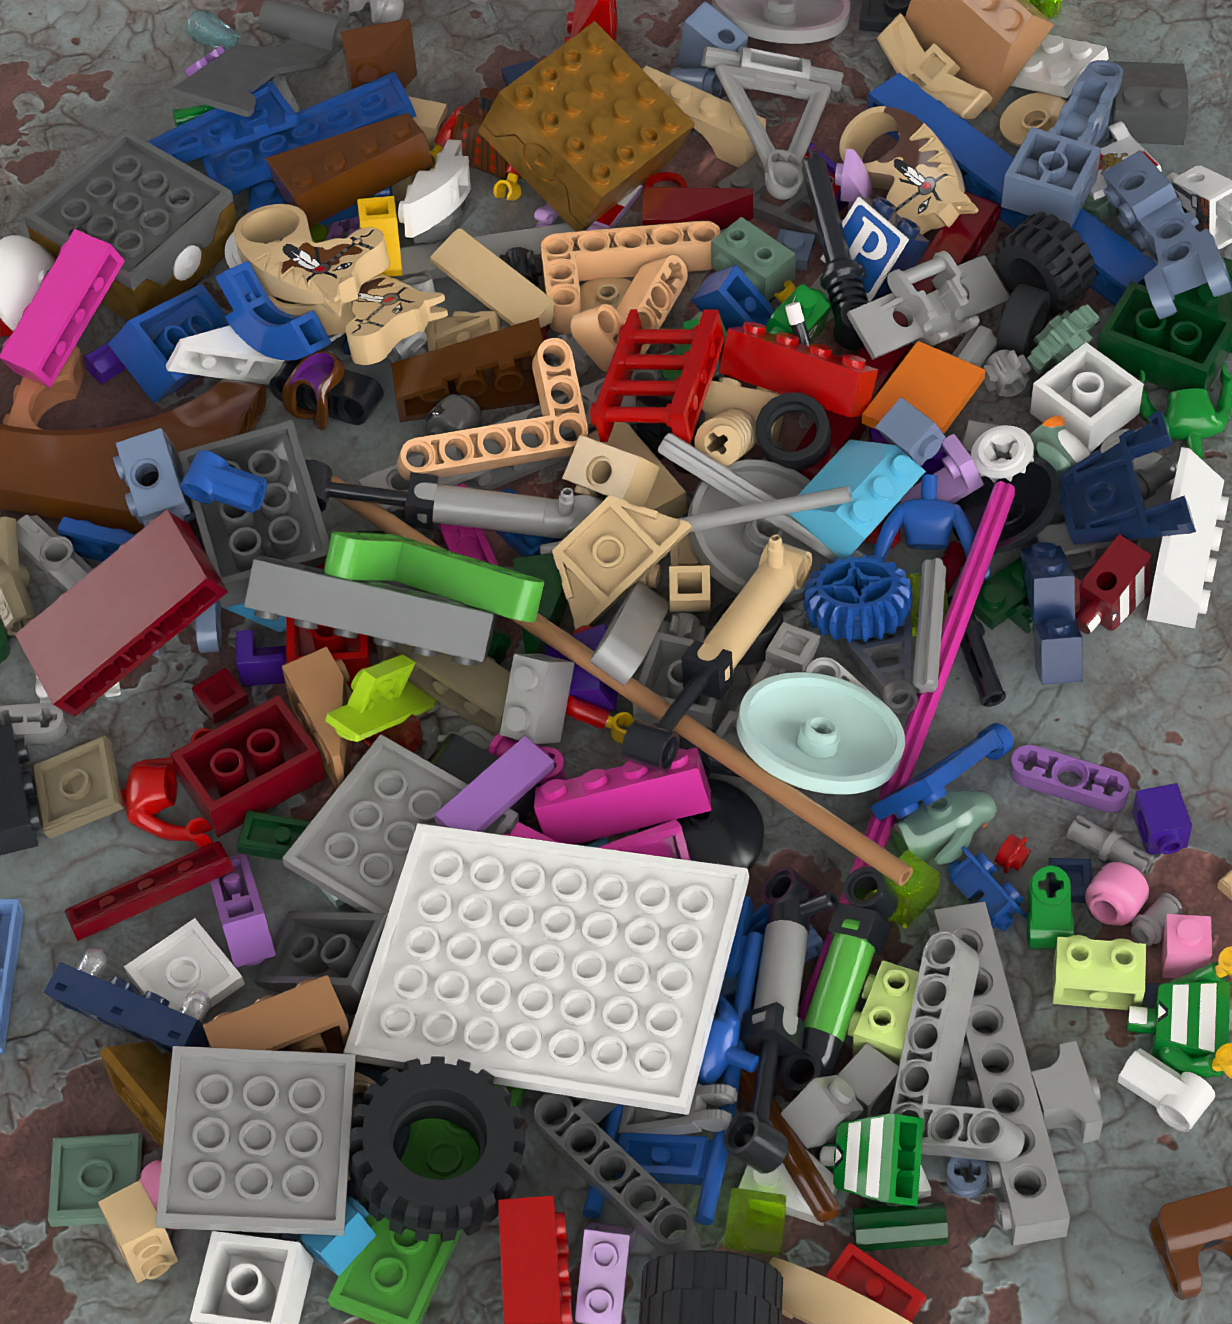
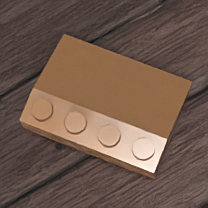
M911 0L905 16L925 52L933 43L936 44L961 68L954 77L979 89H983L991 95L992 101L985 108L990 112L1055 25L1028 0Z

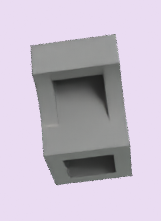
M1077 1041L1059 1044L1057 1059L1052 1066L1031 1071L1046 1129L1065 1128L1071 1130L1080 1138L1082 1143L1099 1140L1103 1117L1098 1105L1101 1095L1097 1079L1094 1075L1088 1076Z

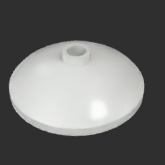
M18 235L0 239V318L13 332L22 318L24 309L31 303L39 290L43 277L50 271L56 261L52 254L43 246L29 238Z

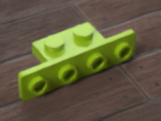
M401 654L389 660H383L369 668L361 669L351 683L353 692L347 705L328 712L324 720L333 726L336 733L342 738L358 742L433 709L437 700L407 681L416 662Z

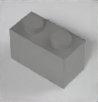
M514 654L499 735L517 740L526 736L534 744L560 743L575 662L544 654Z

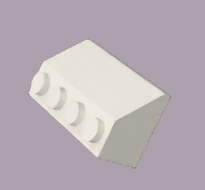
M1181 447L1170 500L1185 495L1190 506L1196 532L1162 537L1147 620L1195 629L1198 613L1206 614L1211 591L1203 589L1204 581L1211 583L1213 581L1217 559L1209 558L1210 550L1219 551L1223 528L1215 527L1216 520H1225L1229 497L1221 496L1224 480L1189 448Z

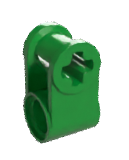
M1051 865L1042 867L1029 880L1027 912L1028 949H1056L1057 937L1074 935L1070 879L1066 872L1059 867ZM1046 876H1051L1052 883L1059 884L1060 887L1059 890L1052 893L1051 898L1047 897L1046 890L1039 889L1038 884L1046 880Z

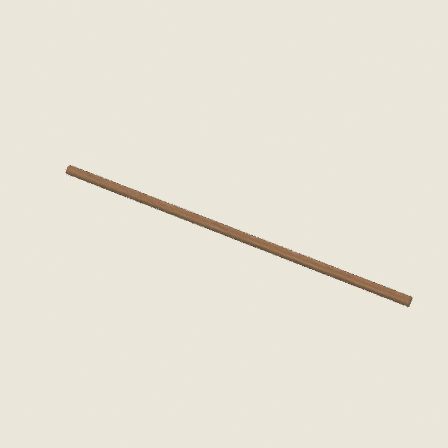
M337 476L332 477V482L348 484ZM335 498L386 534L403 536L442 548L377 503ZM537 613L536 622L511 619L657 720H660L670 707V702L633 677L623 686L589 662L594 653L592 649L539 613ZM685 714L673 731L899 886L904 885L911 877L913 872L911 866L789 783L765 771L752 758L689 715Z

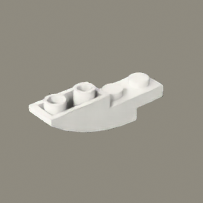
M447 140L442 153L437 154L434 169L418 171L413 183L407 186L406 198L404 201H400L398 208L399 222L404 223L405 237H415L429 230L448 217L466 199L471 190L469 157L463 156L462 140Z

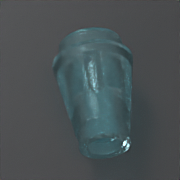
M195 10L186 25V34L191 36L192 41L215 48L222 45L223 49L228 51L239 42V34L208 10Z

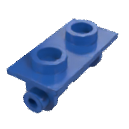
M963 846L961 849L968 857L963 862L958 859L947 868L950 874L949 880L958 887L969 901L981 891L984 892L985 895L976 903L985 901L993 929L999 928L1001 932L1009 929L1014 923L1012 916L1017 912L1027 919V914L1019 906L1025 899L1008 881L1001 886L993 878L992 875L998 869L981 851L974 856Z

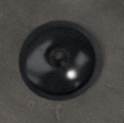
M1033 456L1034 462H1030L1026 466L1025 474L1019 472L1012 477L1011 482L1006 478H1002L994 483L989 477H981L984 485L955 503L961 506L976 536L994 485L1002 481L1006 484L1010 483L1015 487V496L993 554L1008 552L1030 542L1047 527L1055 515L1061 501L1062 482L1054 467L1046 460ZM953 527V532L956 538L960 541L956 529Z
M707 778L711 788L712 811L676 819L682 827L690 861L747 868L749 871L760 856L764 843V823L761 813L754 801L738 787L725 781ZM697 816L707 817L705 820L695 819ZM666 822L639 828L638 832H642L644 830L653 828Z

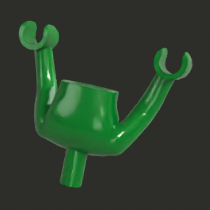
M1226 363L1223 364L1219 379L1222 383V388L1216 410L1209 399L1206 389L1177 390L1171 392L1167 397L1168 405L1164 417L1171 439L1186 440V447L1192 450L1201 460H1204L1201 439L1223 432L1231 414L1232 375L1227 372ZM1139 370L1138 380L1144 384L1145 373L1143 370ZM1143 388L1139 413L1148 424L1150 422L1148 417L1157 412V410L1150 402Z

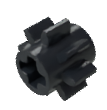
M515 247L508 250L505 255H500V259L535 286L539 285L538 276L542 275V261L539 259L534 260V251H529L523 247Z

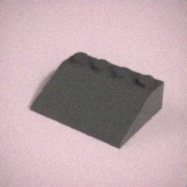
M293 420L178 452L184 476L196 453L199 450H206L222 457L229 466L265 478L267 482L264 501L259 510H255L254 513L213 500L210 504H205L191 499L206 554L228 590V593L220 599L223 608L245 602L253 560L260 555L317 567L326 562L330 541Z

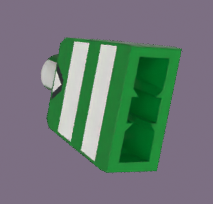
M885 1114L840 1123L837 1127L836 1143L825 1144L820 1152L821 1164L829 1171H834L833 1184L835 1188L881 1202L918 1206L923 1118L900 1114Z

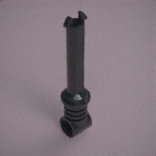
M809 147L811 158H805L802 172L827 265L820 277V285L829 294V301L831 302V309L833 310L835 320L833 336L836 342L848 350H858L863 348L864 344L846 314L850 310L869 303L863 282L866 278V271L862 265H859L857 261L850 257L825 159L819 157L820 151L817 147Z

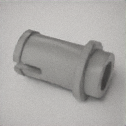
M1161 893L1143 915L1139 914L1133 919L1131 934L1137 942L1146 944V946L1159 943L1163 938L1167 914L1180 915L1182 913L1181 903L1169 893Z

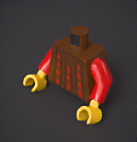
M484 88L480 91L479 97L474 98L467 105L459 106L444 122L433 141L436 146L433 151H430L431 156L435 159V164L431 169H434L437 154L442 153L447 140H462L463 156L469 157V166L504 179L495 184L493 188L494 196L496 198H504L508 187L507 200L515 201L521 196V187L517 180L522 178V176L478 132L500 92L495 88Z

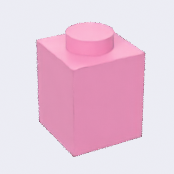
M1167 914L1161 940L1162 978H1177L1210 964L1212 957L1211 916Z

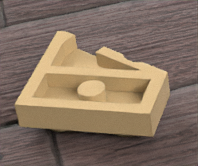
M454 311L452 317L430 321L426 326L428 351L430 352L502 329L501 320L495 311H479L477 313Z

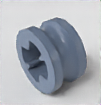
M952 1157L947 1165L946 1182L949 1189L954 1194L964 1198L979 1195L983 1192L987 1183L988 1168L984 1160ZM969 1167L971 1174H979V1176L974 1175L973 1182L967 1183L964 1181L963 1176L960 1175L961 1168Z

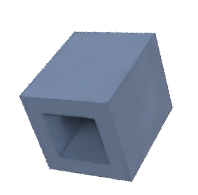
M902 397L875 426L888 443L898 446L920 467L927 459L936 455L941 447V443L946 438L935 422Z

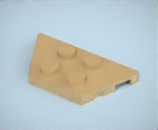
M609 495L552 550L562 579L563 590L574 619L575 630L582 625L592 626L674 548L693 527L687 521L678 520L660 514L658 511L643 506L640 507Z

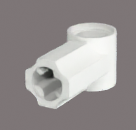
M1141 1048L1138 1051H1134L1118 1078V1083L1154 1105L1162 1120L1170 1127L1181 1132H1189L1215 1098L1214 1090L1203 1078L1191 1072L1179 1074Z

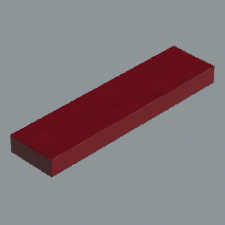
M216 841L71 906L64 912L77 941H80L234 871V868L221 842Z

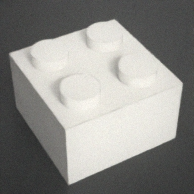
M1085 342L1033 383L1030 413L1041 422H1045L1052 416L1060 415L1065 421L1064 428L1078 438L1091 453L1108 436L1121 429L1139 414L1144 384Z
M212 1231L190 1322L192 1324H299L314 1259L299 1242Z

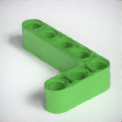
M332 532L324 567V573L334 577L349 580L395 581L507 618L525 622H536L544 581L539 578L392 534Z

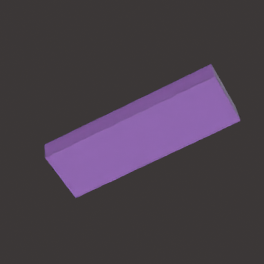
M524 736L434 814L435 822L441 827L483 832L555 768L554 760Z

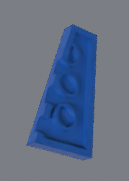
M271 80L252 92L256 99L255 111L250 117L214 108L147 142L185 163L298 126L300 122L294 110Z

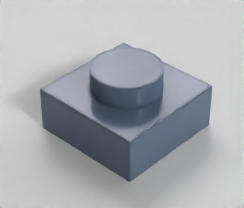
M780 229L776 241L796 253L797 270H808L815 247L816 235Z

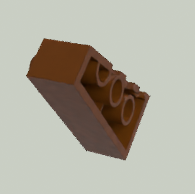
M409 113L265 158L277 190L287 204L296 206L305 212L309 228L355 205L357 199L368 198L433 165L424 133Z
M539 318L392 363L399 421L407 422L426 419L427 414L446 395L463 394L470 397L477 403L481 411L539 403L532 369L534 356L539 346L543 343Z

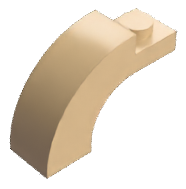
M687 534L670 550V612H711L710 565L703 566Z

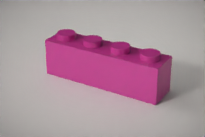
M74 229L68 241L62 245L60 254L52 268L43 277L41 286L33 300L24 309L22 318L13 334L4 343L0 359L11 370L51 388L125 262L111 244Z
M695 747L687 750L679 748L671 768L665 773L628 761L620 767L608 770L594 769L586 772L583 776L568 780H550L542 786L536 787L534 810L543 835L559 843L575 845L712 811L711 788L698 748Z

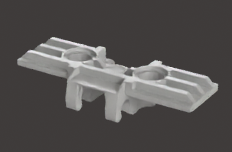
M941 251L936 253L933 259L905 271L897 269L890 272L887 281L893 293L850 310L846 315L873 360L910 343L915 344L917 341H920L932 347L971 330L980 323L979 317L976 315L1008 302L1009 295L985 255L957 266L948 252ZM937 274L931 280L936 288L932 293L926 295L923 290L917 292L912 285ZM893 311L901 312L906 316L908 327H902L895 322Z

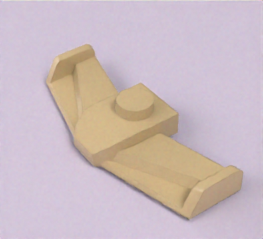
M902 13L877 37L880 46L897 74L901 73L911 82L917 83L922 90L934 99L941 101L946 108L960 118L975 119L992 101V97L987 91L954 77L961 68L936 44L933 43L925 52Z

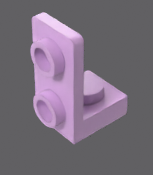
M953 433L941 443L947 455L942 459L945 467L933 475L938 476L937 499L954 504L983 486L984 483L972 457ZM922 481L913 486L900 502L921 499Z
M591 1222L584 1229L575 1312L576 1322L585 1324L622 1323L629 1252L635 1244L636 1229L634 1227Z

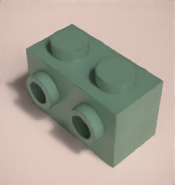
M742 217L711 241V262L716 272L737 265L767 301L774 297V293H779L785 288L783 285L785 281L796 279V253Z

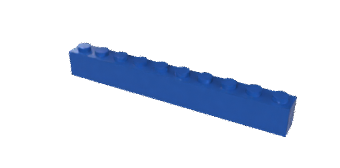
M901 73L896 74L868 93V109L877 106L902 109L916 116L933 131L956 161L963 177L965 192L973 193L1002 205L1005 174L1015 157H1012L991 138L981 134L967 120L961 119L946 108L941 101L934 99L922 90L917 83L911 82ZM898 131L887 132L889 136L898 142ZM1001 207L999 219L1014 230L1029 215ZM1081 209L1072 229L1081 235V239L1088 245L1089 252L1095 261L1093 266L1096 269V276L1093 278L1094 283L1090 288L1116 306L1129 283L1133 281L1146 286L1144 276L1158 264L1150 256L1144 255L1128 243L1123 236L1117 235L1101 223L1096 216L1090 215L1084 209Z

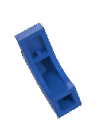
M249 261L230 268L215 277L234 310L224 317L235 333L257 352L273 359L289 361L303 358L332 344L314 310L301 316H294L277 308L265 292Z

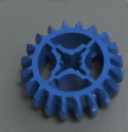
M865 554L862 558H853L851 555L845 560L834 558L833 564H821L820 570L811 572L810 580L805 582L803 606L806 617L809 619L811 627L818 628L820 635L831 634L833 641L846 638L850 644L854 639H862L865 643L868 638L872 637L882 640L884 633L895 634L897 626L905 625L906 618L911 615L912 586L910 585V579L906 577L905 570L897 569L895 562L884 563L882 557L869 559L867 554Z

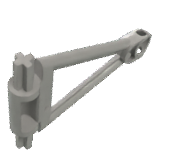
M710 46L705 47L701 65L715 69L727 96L764 165L765 184L768 192L779 200L793 198L798 193L803 182V159L831 91L838 92L841 89L843 72L813 67L808 59L747 47H740L738 52ZM744 89H755L808 101L788 151L775 150Z

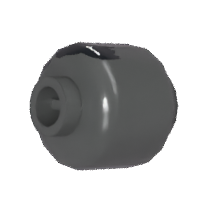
M446 395L426 416L427 435L482 427L480 407L473 399L466 395Z

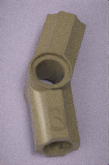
M0 517V620L6 634L16 636L15 634L25 627L37 614L27 592L30 581L29 571L26 566L19 564L16 519Z

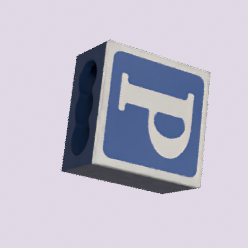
M879 196L876 199L857 197L842 222L850 257L865 268L866 278L863 282L868 301L870 302L893 293L888 285V274L897 269L905 271L914 267L930 243L919 233L921 228L916 223L907 218H901L894 212L896 210L895 205ZM823 253V255H822V257H821L820 259H821L823 262L826 263L825 257H824V253Z

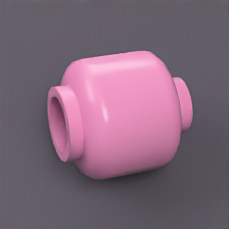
M1110 862L1101 867L1086 889L1085 901L1092 915L1101 923L1124 926L1133 921L1148 899L1149 886L1145 877L1133 866L1122 862Z

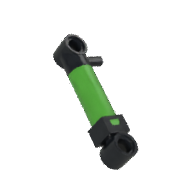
M873 867L855 869L844 882V895L851 905L837 902L828 931L833 936L804 1019L805 1030L802 1050L780 1056L784 1058L779 1072L781 1081L796 1097L814 1078L835 1075L834 1069L873 955L882 954L891 927L886 920L895 913L899 899L894 888ZM877 890L871 899L865 900L871 891ZM814 1070L813 1077L808 1082L802 1084L803 1077L808 1072Z

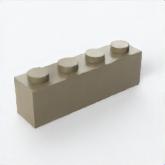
M397 643L395 648L377 645L379 662L404 654L416 662L407 681L474 725L483 728L491 735L496 736L500 732L510 672L499 666L493 658L488 656L484 662L477 661L476 666H468L452 661L453 655L437 652L436 657H430L414 653L412 651L413 646Z

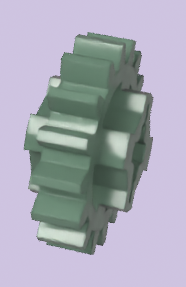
M1087 304L1082 305L1071 314L1067 310L1062 315H1057L1034 338L1033 341L1038 346L1027 357L1028 364L1038 374L1045 373L1049 368L1059 364L1085 342L1089 344L1093 340L1089 332L1100 321L1098 314Z

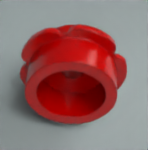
M1011 833L1002 844L994 863L1003 867L1005 874L1009 873L1011 868L1019 872L1026 863L1031 853V850L1025 847L1028 838L1024 836L1023 839H1020Z

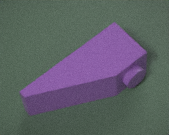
M238 854L229 857L234 871L210 881L235 968L243 965H257L267 958L276 956L247 855Z

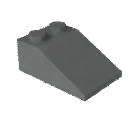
M1113 61V63L1121 66L1124 72L1120 89L1112 102V124L1122 121L1130 135L1138 143L1184 145L1188 120V84L1184 64Z
M289 911L273 943L276 956L265 959L254 982L258 987L283 993L295 988L304 980L318 979L328 975L344 1013L356 1014L387 915L385 913Z

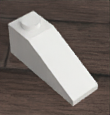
M229 325L180 339L166 364L167 371L269 385L270 380L285 360L273 359L257 352L245 343Z

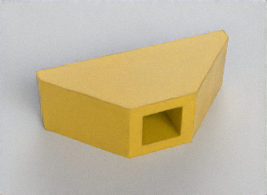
M394 196L357 199L360 229L373 227L379 229L384 234L390 265L387 270L380 274L389 277L403 276Z

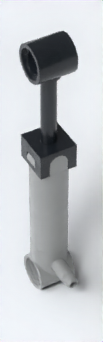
M305 460L321 512L326 509L330 497L405 507V523L412 528L433 530L434 523L564 539L602 503L600 499L589 495L573 496V490L570 488H563L559 499L443 485L438 484V476L412 472L408 492L332 482L333 472L327 464L316 460Z

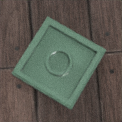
M130 1133L53 1138L48 1211L50 1226L107 1224L98 1202L140 1180L144 1160L143 1134Z

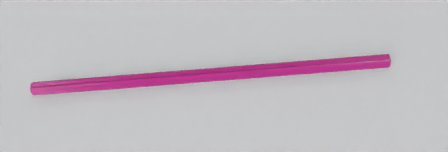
M999 481L993 487L942 624L938 687L933 693L926 692L921 694L917 692L918 704L909 713L903 729L905 748L901 762L895 774L883 784L877 801L911 779L1014 499L1015 487L1010 483L1006 484ZM872 812L864 835L885 849L891 834V827L896 820L895 814L878 821ZM856 856L850 874L855 869L872 866ZM843 891L839 903L851 905L845 898ZM829 931L797 1017L802 1021L805 1019L833 939Z

